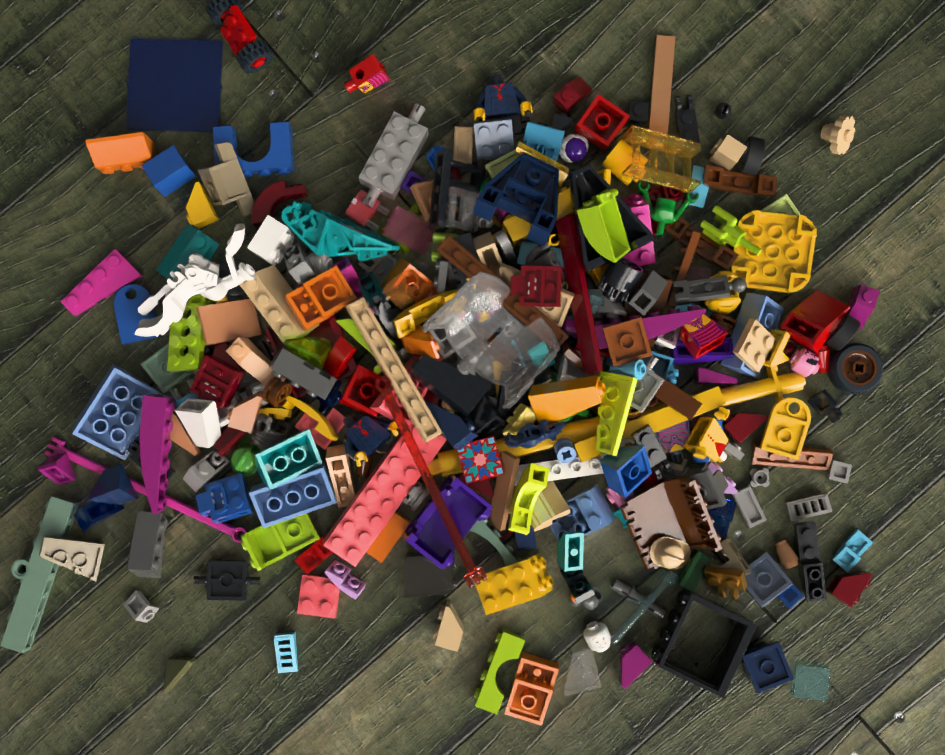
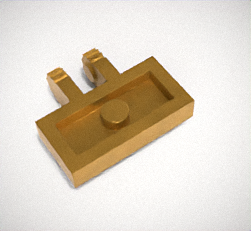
M706 566L704 569L707 584L715 587L718 586V594L721 598L727 597V588H730L731 599L737 600L739 590L745 591L747 587L743 571Z

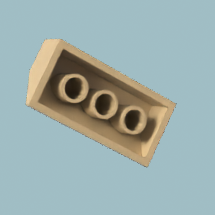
M275 265L255 272L256 279L245 280L239 284L288 348L319 326L318 324L304 332L285 301V295L294 290Z

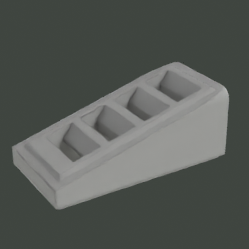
M823 492L786 502L791 521L832 512L828 495ZM818 499L821 501L822 508H820ZM810 501H813L815 507L814 511L812 510ZM802 503H805L807 513L804 512ZM794 505L798 506L800 515H796Z

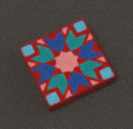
M494 436L470 442L461 450L457 449L466 485L504 475Z

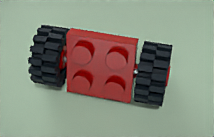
M240 0L209 1L206 6V12L215 25L222 26L220 29L222 36L229 43L232 52L236 54V59L244 72L247 74L251 72L252 74L255 71H260L261 68L264 69L265 65H269L274 55L264 40L255 41L257 36L242 13L243 5Z

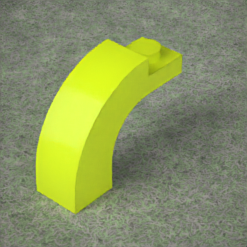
M530 463L525 468L516 485L510 504L509 514L511 516L508 530L525 535L529 534L534 505L540 492L547 487L550 468Z

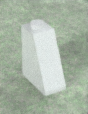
M187 398L175 410L197 447L210 448L221 437L215 401Z

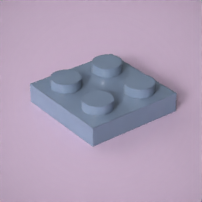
M511 118L473 122L477 160L498 159L514 150Z
M767 552L749 565L752 572L745 575L746 589L761 608L793 585V582Z

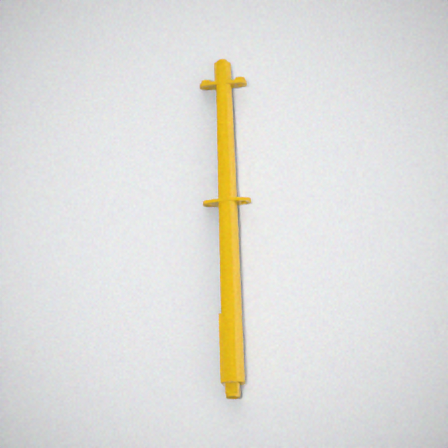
M777 365L773 367L766 366L767 379L720 389L726 402L722 407L773 395L775 402L783 399V394L803 390L804 385H806L805 377L796 372L777 376ZM659 402L654 407H646L640 417L668 407V405ZM600 416L566 423V426L560 434L556 435L554 441L549 438L532 448H522L521 446L509 447L505 444L504 438L495 439L500 460L502 452L505 451L516 457H522L554 449V444L562 438H567L575 444L596 436ZM457 449L438 452V458L433 459L425 470L427 477L442 474L443 478L451 474H462L463 471Z

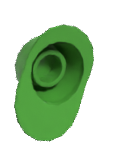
M252 433L240 441L231 457L233 471L236 474L242 473L245 477L256 473L257 467L254 454L264 450L250 441L252 439L251 436H253Z

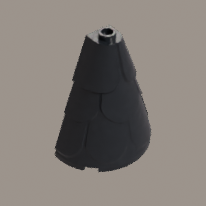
M579 165L571 169L572 173L569 175L572 210L575 212L581 263L585 273H587L589 270L592 271L610 263V260L600 255L588 242L583 233L577 210L583 206L584 202L592 200V196L606 189L613 188L590 165L585 167ZM616 196L617 205L631 248L627 253L629 254L654 241L655 238L652 232L631 211V208Z

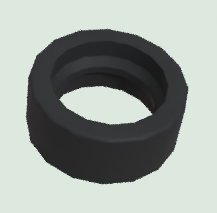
M749 136L744 144L747 148L740 158L739 168L741 173L756 175L763 161L765 140Z
M845 314L825 343L836 351L841 350L855 335L861 323L850 314Z

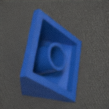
M174 144L141 165L153 186L164 197L196 177Z

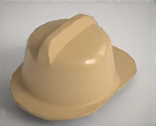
M664 536L653 542L649 553L651 560L656 565L677 570L687 564L690 559L691 550L686 542Z

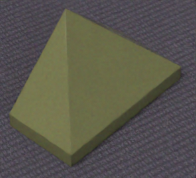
M197 658L167 659L163 690L165 693L173 689Z

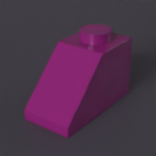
M862 284L853 288L848 303L851 308L847 312L861 323L859 330L862 329L874 310L880 293L879 290Z
M634 641L631 644L627 643L621 649L619 682L624 689L653 662Z

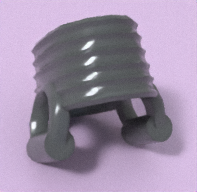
M260 413L250 441L266 449L285 440L292 429V424L279 420L278 424L273 428L271 427L273 419ZM280 428L285 430L283 434L278 433Z

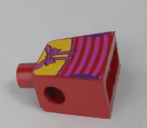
M372 54L349 70L352 78L344 82V86L349 93L356 89H359L362 93H367L391 79L383 64Z
M702 314L683 325L679 337L696 360L723 344L728 332L706 314Z

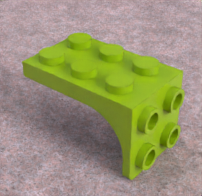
M309 513L265 528H262V526L241 535L242 540L240 542L245 551L248 550L251 556L249 560L252 567L260 571L319 540L321 537Z

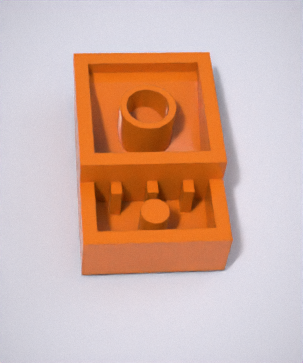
M337 265L285 295V301L304 332L328 319L357 299Z
M522 652L504 714L542 726L559 671V663Z

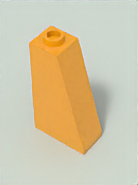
M599 375L532 385L528 398L538 424L545 419L548 421L546 425H549L600 404L603 395L606 394V387L601 382Z

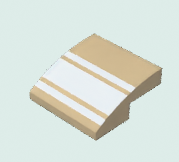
M553 481L547 482V487L540 492L535 502L531 519V527L534 532L551 526L552 520L570 514L569 506Z

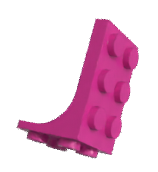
M638 193L630 194L626 198H620L652 232L649 204L645 198ZM653 241L623 257L638 266L656 263Z

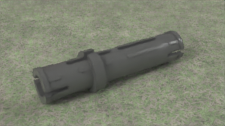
M615 578L611 584L610 589L624 596L625 600L634 602L659 619H662L665 615V607L638 592L634 586L630 587L618 578Z

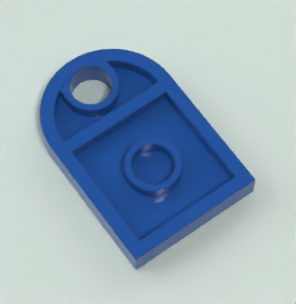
M130 284L122 287L114 299V309L121 344L123 345L161 337V334L157 337L135 335L140 320L157 317L155 307L147 315H141L138 312V307L152 295L146 288L140 285ZM135 289L136 297L129 299L128 292Z

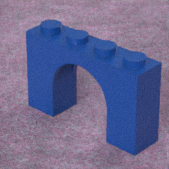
M289 122L270 123V150L263 159L255 162H248L239 157L236 130L232 126L213 127L214 145L223 142L232 144L245 178L252 177L253 174L270 176L271 173L288 175L290 172H295L293 133ZM214 146L215 165H217L221 161Z

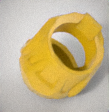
M719 271L718 274L710 278L727 276L728 282H732L737 276L731 273V271ZM730 290V297L704 300V304L711 312L726 315L734 311L742 299L739 298V292Z

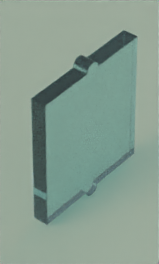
M795 664L794 680H792L794 683L793 697L828 701V692L831 686L829 683L830 668Z

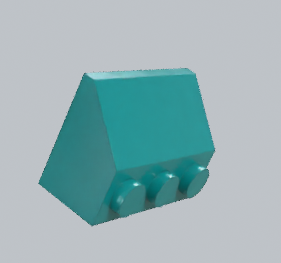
M187 224L156 271L167 279L173 280L170 272H181V269L177 267L178 264L186 266L189 263L188 257L194 253H199L203 258L210 260L220 244L195 227Z
M309 429L254 454L256 467L263 484L270 490L323 464Z

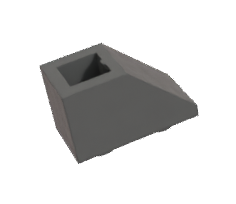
M299 243L289 246L282 253L288 272L300 287L303 283L317 276L313 265Z
M652 270L627 301L644 316L658 300L668 282Z

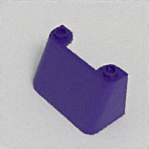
M451 474L408 525L403 533V537L406 542L443 570L453 563L455 559L453 551L477 521L488 519L493 507Z

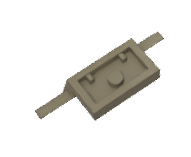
M229 142L215 144L214 146L221 163L198 170L212 206H218L236 200L242 217H245L252 213L254 200L233 146Z

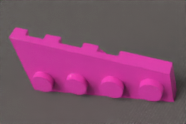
M114 249L60 302L74 316H77L96 305L100 300L113 295L112 293L122 287L130 285L129 283L140 279L143 275L117 249Z

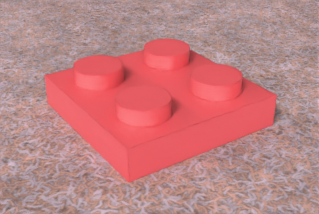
M302 574L297 614L336 618L340 589L328 577Z

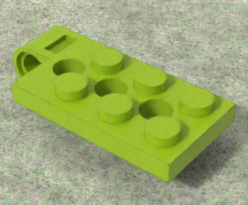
M201 294L191 296L187 300L183 317L177 323L173 321L170 324L167 371L199 370L204 359L205 342L196 308L198 306L211 305L215 302L214 300H210ZM191 310V315L187 318V313ZM189 328L190 333L186 336V330ZM188 347V353L184 355V350Z

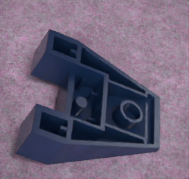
M523 152L484 185L472 214L491 221L497 208L532 223L526 239L545 246L557 220L559 169Z

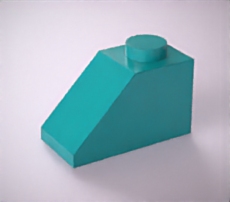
M583 531L564 533L557 543V564L564 572L583 570Z

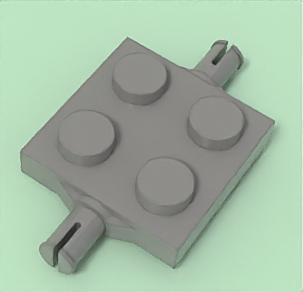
M653 355L646 363L645 375L642 379H637L630 407H634L641 413L644 412L665 381L652 370L659 360Z

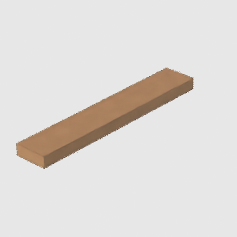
M656 35L647 147L663 149L667 147L675 36Z

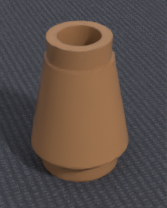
M786 539L775 544L780 565L784 567V570L799 565V558L786 542Z

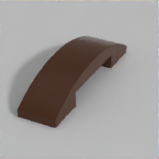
M705 165L703 185L737 194L775 196L777 177L762 174L755 176L725 171L722 167Z
M679 217L674 223L666 224L664 228L670 236L686 248L691 237L686 236L685 232L693 233L695 231L701 233L691 227V223L682 217ZM701 233L695 254L711 264L728 271L739 255L725 245L720 246Z

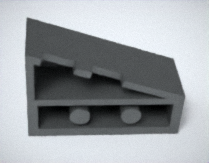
M282 347L279 348L269 365L273 375L281 379L284 376L289 379L288 383L297 388L302 386L306 389L305 392L313 397L317 395L324 400L337 380Z
M137 512L127 569L138 577L161 578L164 536L167 529V519L162 513Z

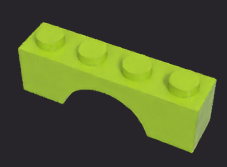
M502 629L501 633H497L494 644H497L494 651H490L487 662H489L488 669L483 670L480 681H483L480 688H476L473 696L476 707L496 715L498 714L504 698V691L496 682V672L505 661L519 658L525 642L524 636L506 629Z

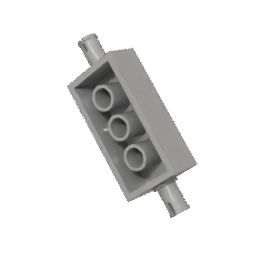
M414 104L409 117L393 112L358 177L360 184L369 188L366 197L362 201L365 206L369 205V208L373 209L380 194L393 201L395 200L429 136L428 128L418 124L422 114L425 112L423 106L419 108V104Z

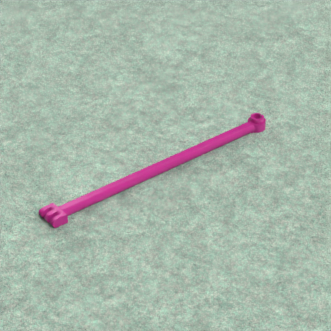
M52 436L51 440L56 442L57 445L49 443L47 446L54 451L45 450L44 453L51 457L67 452L69 460L98 474H102L105 469H108V467L64 447L66 441ZM129 477L134 490L147 496L145 484ZM165 494L167 506L232 536V539L237 543H241L240 540H242L238 535L239 531H243L244 534L248 532L244 527L236 528L226 522L216 524L211 520V515L204 517L199 514L198 509Z

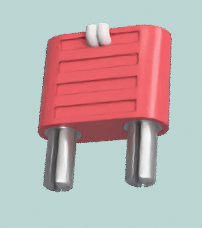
M361 189L351 201L345 214L362 226H368L376 232L379 226L370 220L376 210L385 216L389 214L390 210L380 205L381 202L379 200H376L373 209L369 208V205L365 206L362 201L366 197L367 192Z

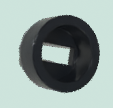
M720 103L715 109L716 116L719 119H726L731 114V106L728 103ZM726 107L725 114H722L723 108Z

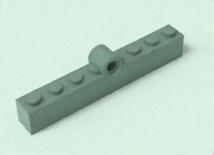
M60 495L51 496L45 505V509H47L45 515L39 523V533L33 540L34 548L32 554L28 558L20 559L13 563L11 568L12 574L20 579L21 586L14 596L15 604L8 614L7 627L1 634V647L20 653L31 649L59 565L39 556L43 535L68 538L80 505L79 501Z

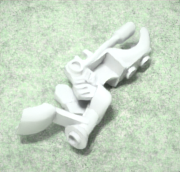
M236 224L232 236L227 241L228 246L226 247L225 256L231 274L220 278V264H215V262L203 258L199 253L192 254L188 257L189 263L186 266L178 264L177 267L181 269V272H170L173 280L168 278L167 284L155 295L149 296L138 307V312L141 315H147L158 305V300L165 294L163 313L155 318L140 320L135 335L144 337L164 335L169 330V325L173 321L177 323L183 317L186 302L191 296L201 294L210 300L219 301L224 298L229 289L238 286L245 280L256 279L255 270L249 264L240 263L237 270L233 255L243 243L245 224Z

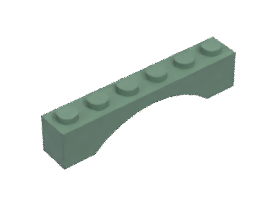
M488 519L477 521L470 529V531L487 539L498 550L506 566L522 560L520 557L516 558L512 554L514 550L507 542L504 544L499 539L501 534L495 528L491 529L487 525Z

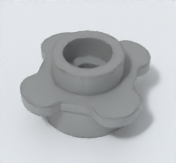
M766 468L762 470L751 469L750 475L752 480L750 485L752 487L769 486V470Z

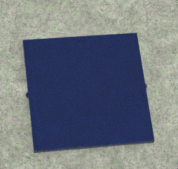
M130 39L126 129L138 131L213 132V127H220L221 89L223 87L221 84L223 42L213 40Z

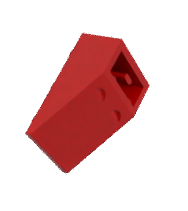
M816 290L790 312L781 324L780 329L790 334V340L817 354L851 307Z

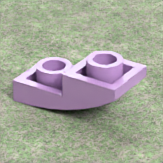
M334 560L326 569L325 574L339 589L356 600L364 590L366 583L350 575L351 568Z

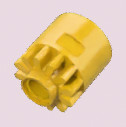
M622 139L607 156L602 166L605 169H610L615 177L628 186L632 180L637 183L646 172L647 168L644 165L648 159Z

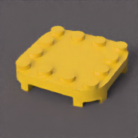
M759 210L751 211L739 220L738 227L747 232L745 238L761 248L762 251L757 256L742 245L734 248L733 251L739 256L731 266V273L745 279L747 283L746 288L784 293L801 290L811 277L817 230L813 222L807 216L800 214L790 215L760 212Z

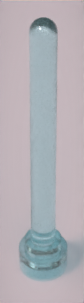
M666 569L662 573L661 582L610 638L612 644H616L667 586L670 587L678 581V577L674 572Z

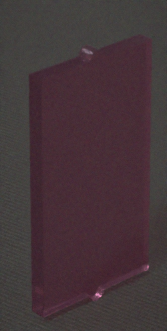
M395 205L390 218L387 219L388 223L383 235L425 255L429 243L432 242L431 239L435 230L429 228V222H425L420 217Z

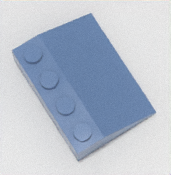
M112 363L71 427L72 434L126 460L130 453L127 448L129 446L134 447L132 443L140 438L143 395L165 394Z

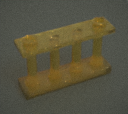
M634 125L624 134L623 141L632 144V163L622 172V175L682 190L686 193H691L701 184L700 180L691 178V159L701 151L700 143ZM640 146L650 149L649 167L640 165ZM657 151L667 154V171L657 169ZM675 155L684 158L683 176L674 174Z

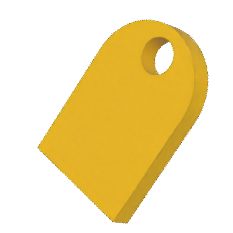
M791 397L777 401L770 411L759 449L799 460L811 422V413L808 406L803 401ZM795 402L798 405V410L795 413H790L789 405Z

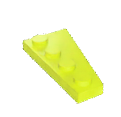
M600 371V378L602 383L605 384L606 394L603 395L600 407H598L600 421L599 425H597L596 451L617 456L637 379Z

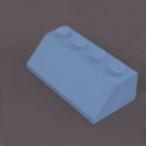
M746 293L745 299L742 301L740 313L736 318L737 324L733 329V335L729 337L732 338L733 350L750 318L756 319L770 333L771 329H778L784 308L767 296ZM735 354L732 358L723 359L721 365L732 371L757 380L760 379L764 365H762L759 372L752 371Z
M325 461L323 464L271 490L263 483L252 486L249 492L262 528L337 503Z

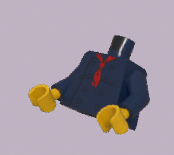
M496 74L491 76L492 85L485 86V91L479 95L475 104L474 121H476L477 117H481L485 121V118L520 114V112L524 116V111L526 110L533 113L532 104L526 100L518 88L513 87L510 82L503 83L502 75Z
M352 414L348 415L343 420V423L349 428L344 436L346 455L356 461L358 467L361 466L363 461L368 462L367 458L389 439L390 432L394 436L399 434L396 429H403L399 421L389 422L367 415L357 421Z

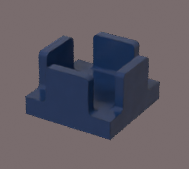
M775 641L770 644L760 642L747 647V653H744L741 664L747 679L752 683L757 694L794 680L780 642Z

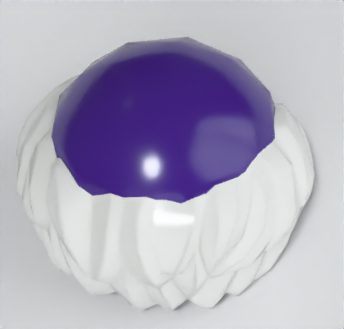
M579 134L567 135L563 138L559 151L561 158L568 163L581 161L588 151V141Z

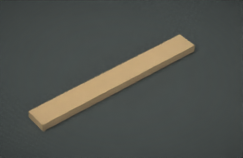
M362 297L346 305L347 311L423 442L426 443L442 434L443 432L365 298Z

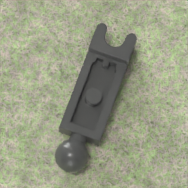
M727 276L673 282V291L675 293L680 292V294L675 295L676 305L730 297V290L740 293L747 287V283L742 277H736L732 282H728Z

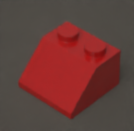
M358 365L345 384L337 402L364 416L377 417L378 412L369 407L387 387L389 381Z

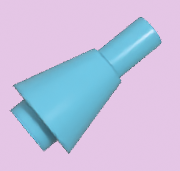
M642 360L628 362L615 367L611 364L610 371L620 372L640 380L646 373V365Z

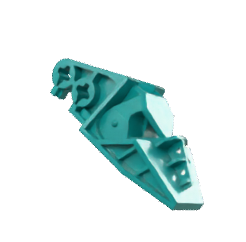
M293 201V204H287V207L282 212L283 222L316 255L325 254L329 257L357 254L359 261L363 262L386 256L387 250L400 249V245L386 237L320 209L319 212L311 209L312 204L302 201V204ZM289 213H293V219H292V220H291V217L289 216Z

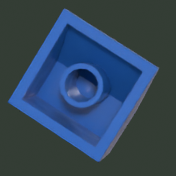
M642 444L619 448L617 456L607 454L600 460L608 487L625 498L652 474L645 446Z

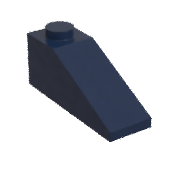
M424 400L453 448L461 450L478 436L474 431L476 429L475 425L469 419L465 420Z

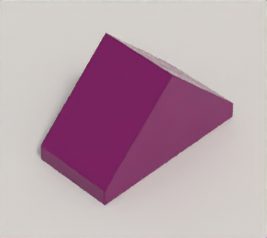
M67 452L48 457L38 466V471L57 485L76 481V475Z

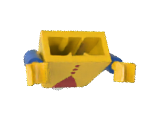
M720 406L719 411L714 413V418H699L683 446L693 454L692 461L694 463L723 462L727 458L724 449L728 443V438L724 433L722 422L727 419L730 410Z

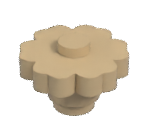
M839 116L835 123L823 126L821 139L831 143L830 151L833 154H845L849 149L855 132L853 116Z

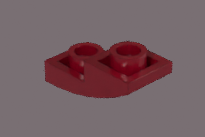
M680 181L663 183L660 186L648 189L653 207L656 205L657 198L670 199L675 202L684 200Z

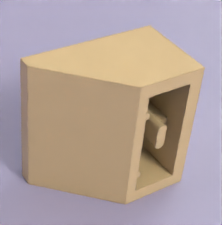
M447 600L446 605H441L438 617L441 623H436L432 639H436L435 646L458 652L464 625L451 601Z

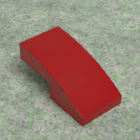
M341 336L330 351L323 367L331 376L338 379L348 367L346 362L357 349L345 337Z
M327 533L294 560L306 575L333 553L323 546V539Z

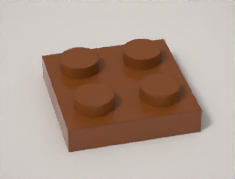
M642 317L602 328L613 367L652 356Z

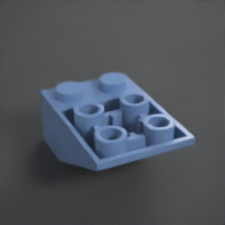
M597 484L566 499L565 501L570 508V514L552 520L550 528L557 542H559L564 533L583 531L585 536L608 526L616 518Z

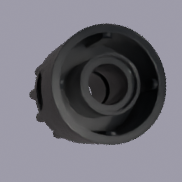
M624 257L616 263L610 261L598 287L601 288V291H603L602 295L614 302H618V300L627 302L644 270Z

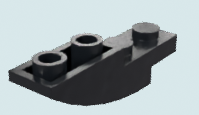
M814 521L795 523L796 539L793 540L795 554L799 558V565L797 566L806 602L826 600L823 562L820 561L816 523Z

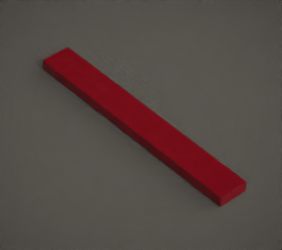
M568 215L557 220L556 226L568 290L575 293L571 306L585 375L603 371L584 268L581 263L574 215Z

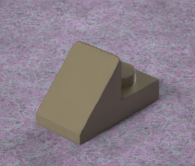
M729 538L720 542L722 546L721 552L726 558H729V561L719 568L740 570L744 572V575L750 574L752 572L732 539Z

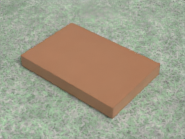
M251 299L198 306L196 308L205 346L235 341L238 337L253 338L262 335L255 305Z

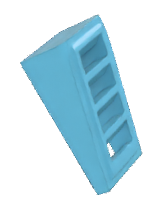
M296 632L276 633L274 635L278 673L298 671ZM290 640V643L281 644V641ZM281 648H291V651H282ZM291 655L292 658L282 659V656ZM292 662L293 666L283 667L282 663Z

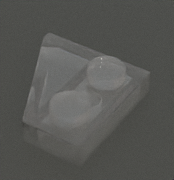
M586 648L572 652L564 689L565 696L601 688L593 650Z

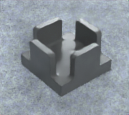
M703 463L692 466L684 475L680 476H688L698 481L701 487L699 490L701 496L707 502V510L725 506L727 500L723 493L727 489L728 483L723 473L719 469L712 474L708 464Z

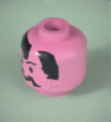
M805 348L796 350L789 360L791 369L803 377H807L811 373L815 375L820 368V364H818L819 357Z

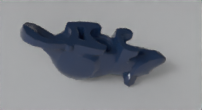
M545 419L539 423V426H534L530 423L519 429L517 436L506 435L504 442L509 447L521 446L522 448H532L549 438L554 441L556 435L560 434L566 423L553 422L546 425L548 421Z

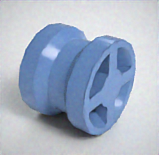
M562 438L554 444V451L560 462L569 463L575 459L576 450L571 440Z

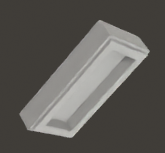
M750 485L737 490L736 494H732L748 528L767 521Z

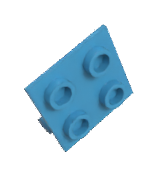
M528 121L523 143L557 162L565 131Z

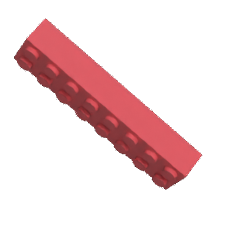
M413 423L411 426H405L323 539V546L356 567L447 439L439 435L424 443Z

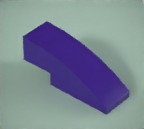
M725 338L723 344L696 360L692 357L684 343L677 341L675 348H670V357L674 358L673 364L675 365L705 363L734 357L732 338Z

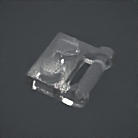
M449 187L448 194L450 198L445 227L473 233L478 232L479 216L472 213L480 193L457 187ZM457 196H461L458 221H455Z

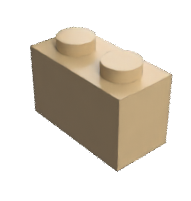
M727 135L724 140L720 138L710 151L712 156L709 161L718 167L724 168L725 171H730L738 162L747 146Z
M488 232L473 238V243L481 262L498 275L502 260L491 233Z

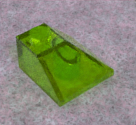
M316 337L286 339L284 342L287 351L322 370L332 350L331 342L323 337H320V339Z

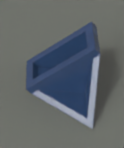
M122 463L103 471L86 501L122 505L138 498Z

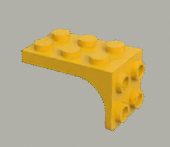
M540 553L473 578L486 615L543 597L553 590V579L548 575L546 561Z

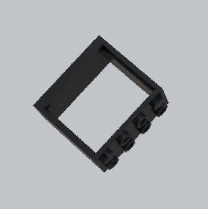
M684 588L677 595L675 609H671L668 615L669 622L667 626L663 627L659 637L661 639L658 645L655 644L652 649V660L658 667L724 698L757 625L749 619ZM693 601L737 621L711 680L666 659Z

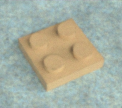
M750 318L733 353L752 371L759 372L776 339L756 319Z

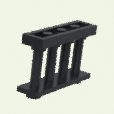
M445 149L437 152L429 228L436 230L444 228L445 224L465 228V234L471 233V236L478 235L480 228L479 216L472 213L480 195V187L486 171L485 159L474 161L471 165L453 160V151ZM451 167L471 172L470 183L451 179ZM449 186L469 191L468 202L449 198ZM447 205L466 209V221L447 217Z

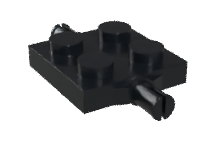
M209 560L206 575L194 576L193 578L195 580L193 581L194 584H205L207 600L246 601L248 586L261 584V581H259L261 580L260 576L249 577L248 561Z

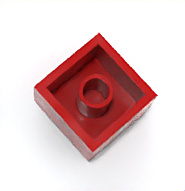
M598 94L577 123L574 132L582 135L587 141L603 152H606L627 123L630 115Z

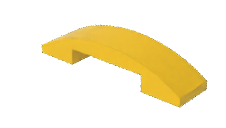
M455 289L433 295L401 312L393 320L398 338L416 331L415 326L444 312L447 314L451 310L455 312L463 308V299L459 290Z
M290 396L285 398L287 402L283 405L284 408L293 410L295 406L319 422L315 430L330 440H338L334 427L319 410Z

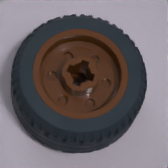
M852 343L845 345L841 350L835 351L830 357L829 379L841 392L847 394L869 392L878 385L883 376L881 357L875 349L866 344Z

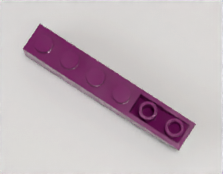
M699 305L687 307L688 311L680 312V308L668 310V314L660 315V311L648 313L649 317L642 318L648 340L691 322L706 313V309H700ZM641 315L629 316V320L639 318ZM621 318L609 319L610 323L602 324V321L594 322L599 349L608 348L602 328L625 321H621Z
M159 394L143 395L140 425L142 475L152 514L164 511L167 504L165 490L168 487V479L166 477L170 467L168 453L172 445L170 432L173 429V421H171V417L175 408L173 396Z

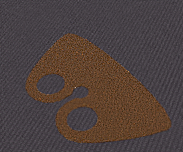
M413 269L403 271L383 289L386 296L403 311L413 304L426 299L423 296L425 287L432 289V296L437 294L434 285L430 282H425L419 289V295L414 296V291L419 286L420 278ZM409 274H413L416 278L414 286L411 287L406 283V278ZM436 317L428 320L430 325L435 322Z

